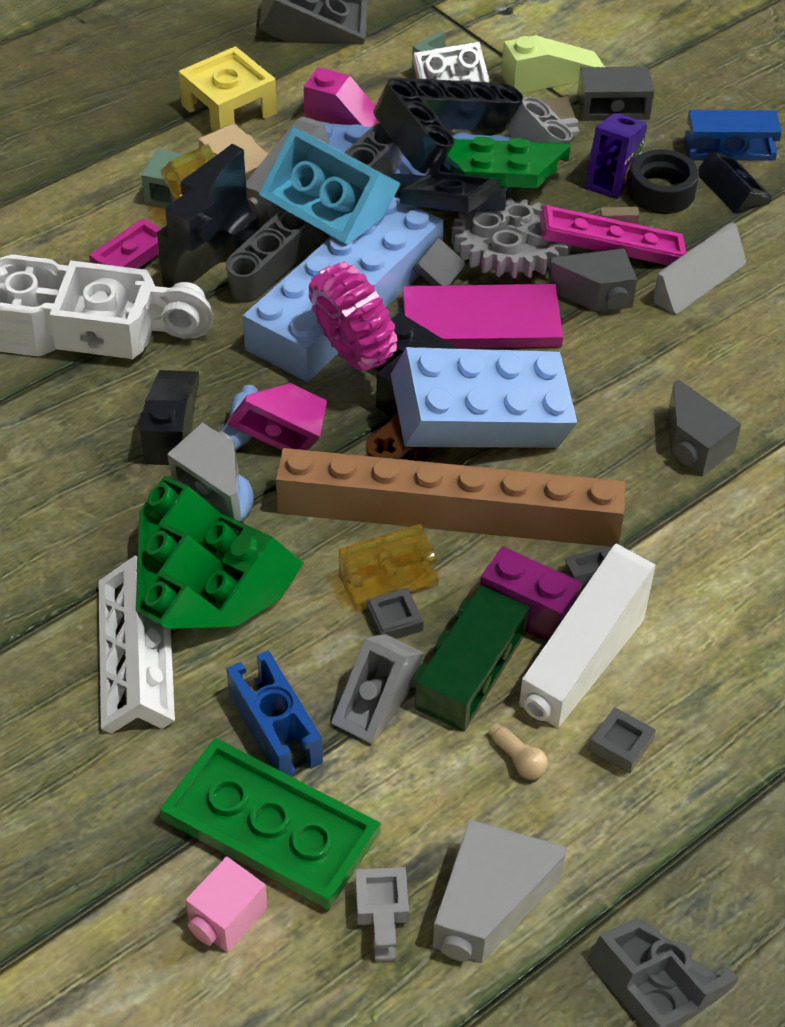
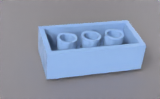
M406 347L391 373L405 447L558 448L577 424L560 352Z

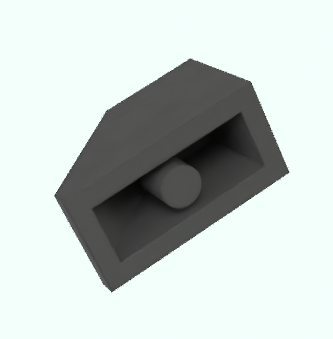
M616 249L550 258L548 284H556L557 295L594 312L632 308L637 277L625 249Z
M677 380L674 382L668 408L671 454L677 457L682 464L689 466L698 474L704 476L735 452L741 423L682 381Z

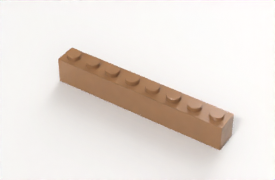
M283 448L276 477L278 514L613 547L616 543L619 545L626 481Z

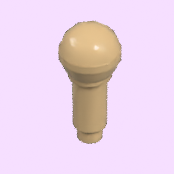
M498 723L491 726L488 733L493 737V741L513 759L516 770L521 777L534 780L540 778L546 772L548 760L541 749L525 745L509 729L502 727Z

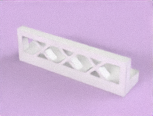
M136 555L99 580L101 729L111 734L137 717L160 729L175 721L171 629L164 628L136 611L138 562ZM124 584L115 601V588ZM124 616L125 622L116 637V629ZM125 652L126 659L117 674V665ZM126 690L127 705L118 710L117 705Z

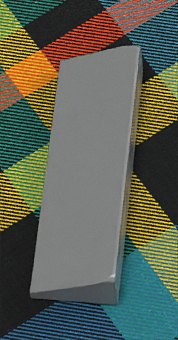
M732 222L727 224L660 271L656 281L654 303L669 313L677 315L742 268L746 263L736 224Z

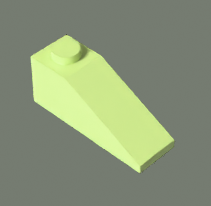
M536 35L522 36L518 39L504 41L501 76L507 84L515 87L521 93L579 82L580 67H605L594 51Z

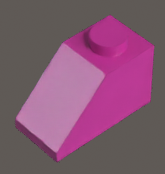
M317 67L303 86L304 117L329 124H358L367 127H373L379 122L373 114L375 104L350 75Z
M289 383L247 395L228 418L227 425L280 450L283 448L309 450L320 437L327 400Z

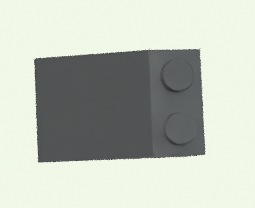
M263 0L259 29L267 32L272 37H278L288 42L363 44L366 40L368 0Z

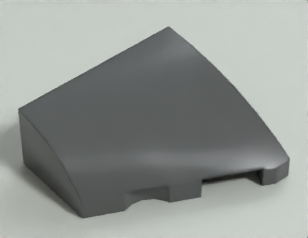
M638 918L599 935L587 961L642 1027H679L721 998L735 986L739 979L733 971L726 967L722 975H719L690 959L695 951L694 949L679 941H671L659 933L658 929Z

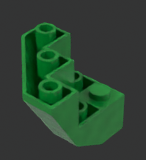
M163 476L159 484L150 491L147 501L139 511L136 611L166 629L237 627L279 601L304 563L272 536L220 513L189 486Z

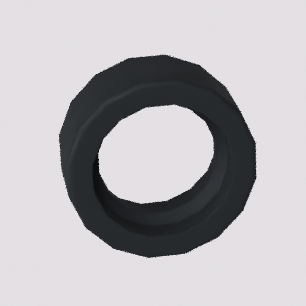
M657 149L638 155L632 162L628 185L629 196L640 208L653 213L669 214L680 212L688 208L695 199L699 170L695 162L689 157L673 150ZM665 177L675 180L679 184L663 186L652 183L647 179Z

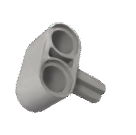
M525 97L522 100L507 128L512 138H524L530 142L569 144L572 137H576L580 132L577 119H560L548 105L534 97Z

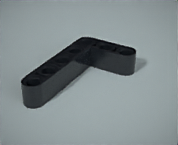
M394 77L387 81L373 109V114L409 163L419 172L433 176L439 173L455 144L453 136L447 129L506 130L524 97L515 87L501 82Z

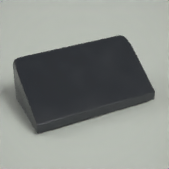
M714 151L709 152L698 168L699 177L734 213L745 212L768 204L773 199L772 195L732 156Z

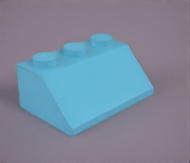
M292 126L259 195L348 245L384 217L401 183Z

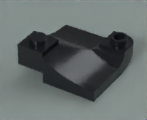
M233 143L180 182L181 197L165 208L167 225L157 232L162 283L165 288H171L179 282L194 283L215 265L227 262L229 256L260 229L259 215L251 209L247 200L244 149Z

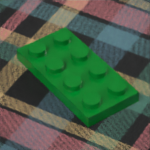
M215 737L160 808L161 820L330 910L381 833V822Z

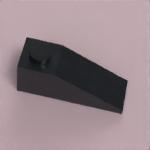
M159 370L145 400L140 428L145 464L169 465L167 454L191 433L199 384V371Z

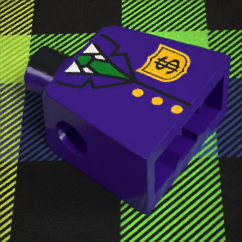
M613 113L596 126L585 189L616 199L619 198L629 183L632 162L638 155L642 154L647 123ZM617 165L612 171H609L608 168L610 166Z

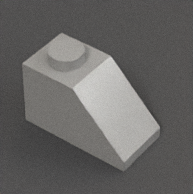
M202 422L167 454L172 479L189 486L220 513L238 521L241 518L239 470L235 443L225 432H217Z
M386 634L365 638L331 724L371 744L375 743L408 696L414 675L425 653Z

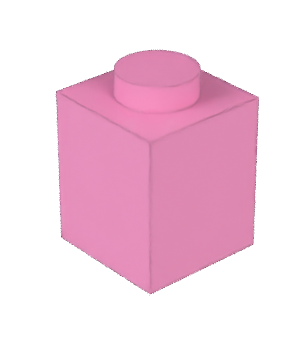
M227 856L185 900L189 920L188 927L193 935L206 945L210 946L212 943H215L227 953L268 910L266 884Z

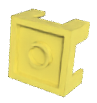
M236 46L179 71L182 106L191 113L194 111V104L197 103L198 98L209 107L212 132L234 124V110L261 98V115L264 119L277 114L276 79Z

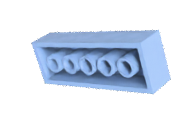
M394 197L384 217L347 245L331 236L243 315L245 350L308 383L338 354V351L331 347L328 338L323 335V330L317 323V317L311 310L313 304L309 300L310 292L308 287L311 278L318 275L319 271L329 265L332 266L337 263L346 262L350 266H355L359 273L366 275L368 282L375 286V291L379 297L383 298V304L387 307L403 292V286H409L420 276L413 269V266L432 243L438 238L443 241V219L415 206L400 204V199Z

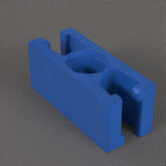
M689 110L687 123L690 130H685L684 141L687 157L691 160H704L708 153L713 151L732 156L736 160H776L777 149L775 142H780L782 134L776 110Z
M269 650L257 655L258 677L254 678L257 687L260 688L258 691H252L243 679L242 674L247 673L243 663L240 662L226 668L229 696L270 766L291 777L296 775V769L291 763V751L287 745L282 746L291 740H296L305 751L307 763L311 769L323 764L322 736ZM278 714L280 716L270 717L269 715Z

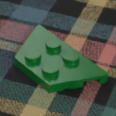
M479 136L474 139L454 138L455 144L448 154L444 166L456 174L498 178L501 187L538 188L545 182L546 177L551 176L557 171L559 160L565 162L569 160L570 144L530 142L524 138L499 141L486 136Z

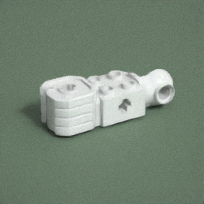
M13 254L0 258V352L41 356L58 349L133 359L143 352L144 348L148 345L152 330L166 332L183 339H191L206 335L213 325L214 316L210 303L206 300L202 289L193 283L179 282L171 288L157 287L148 270L72 260H70L67 266L59 265L52 259Z

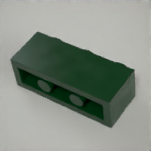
M480 585L471 600L464 599L457 611L455 625L450 632L444 630L441 633L434 648L433 658L429 664L423 662L414 675L412 688L416 689L415 709L465 732L526 635L530 606Z

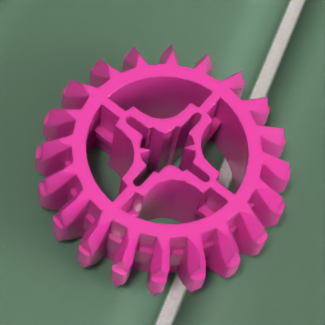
M346 262L337 263L332 266L329 265L319 271V274L311 278V282L308 284L309 300L313 304L311 310L317 317V323L321 326L323 335L330 341L331 347L338 351L339 357L345 359L348 365L359 371H368L385 363L386 359L391 357L397 350V335L394 332L395 324L389 317L390 311L384 306L383 298L379 297L375 291V286L368 282L366 275L359 273L355 266H350Z

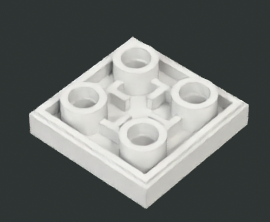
M480 42L416 52L412 56L418 79L489 82Z

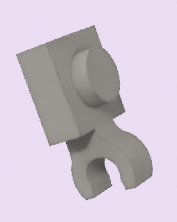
M406 867L356 869L355 888L358 925L373 924L375 962L396 961L395 923L409 922Z

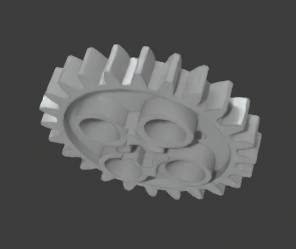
M508 198L506 210L459 212V218L453 220L451 236L453 251L459 253V257L462 260H469V267L481 265L482 273H486L491 269L496 270V276L498 277L504 272H509L512 278H516L518 272H523L529 278L532 277V271L534 270L544 275L546 274V267H550V258L571 255L572 245L542 239L539 218L541 203L538 202L530 206L527 205V199H523L520 203H514L512 198Z

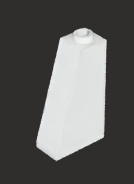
M617 543L612 547L523 677L519 706L537 720L546 721L556 728L561 726L644 621L656 564Z

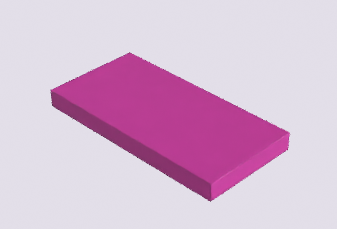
M556 284L403 286L404 315L459 349L562 347L563 332Z

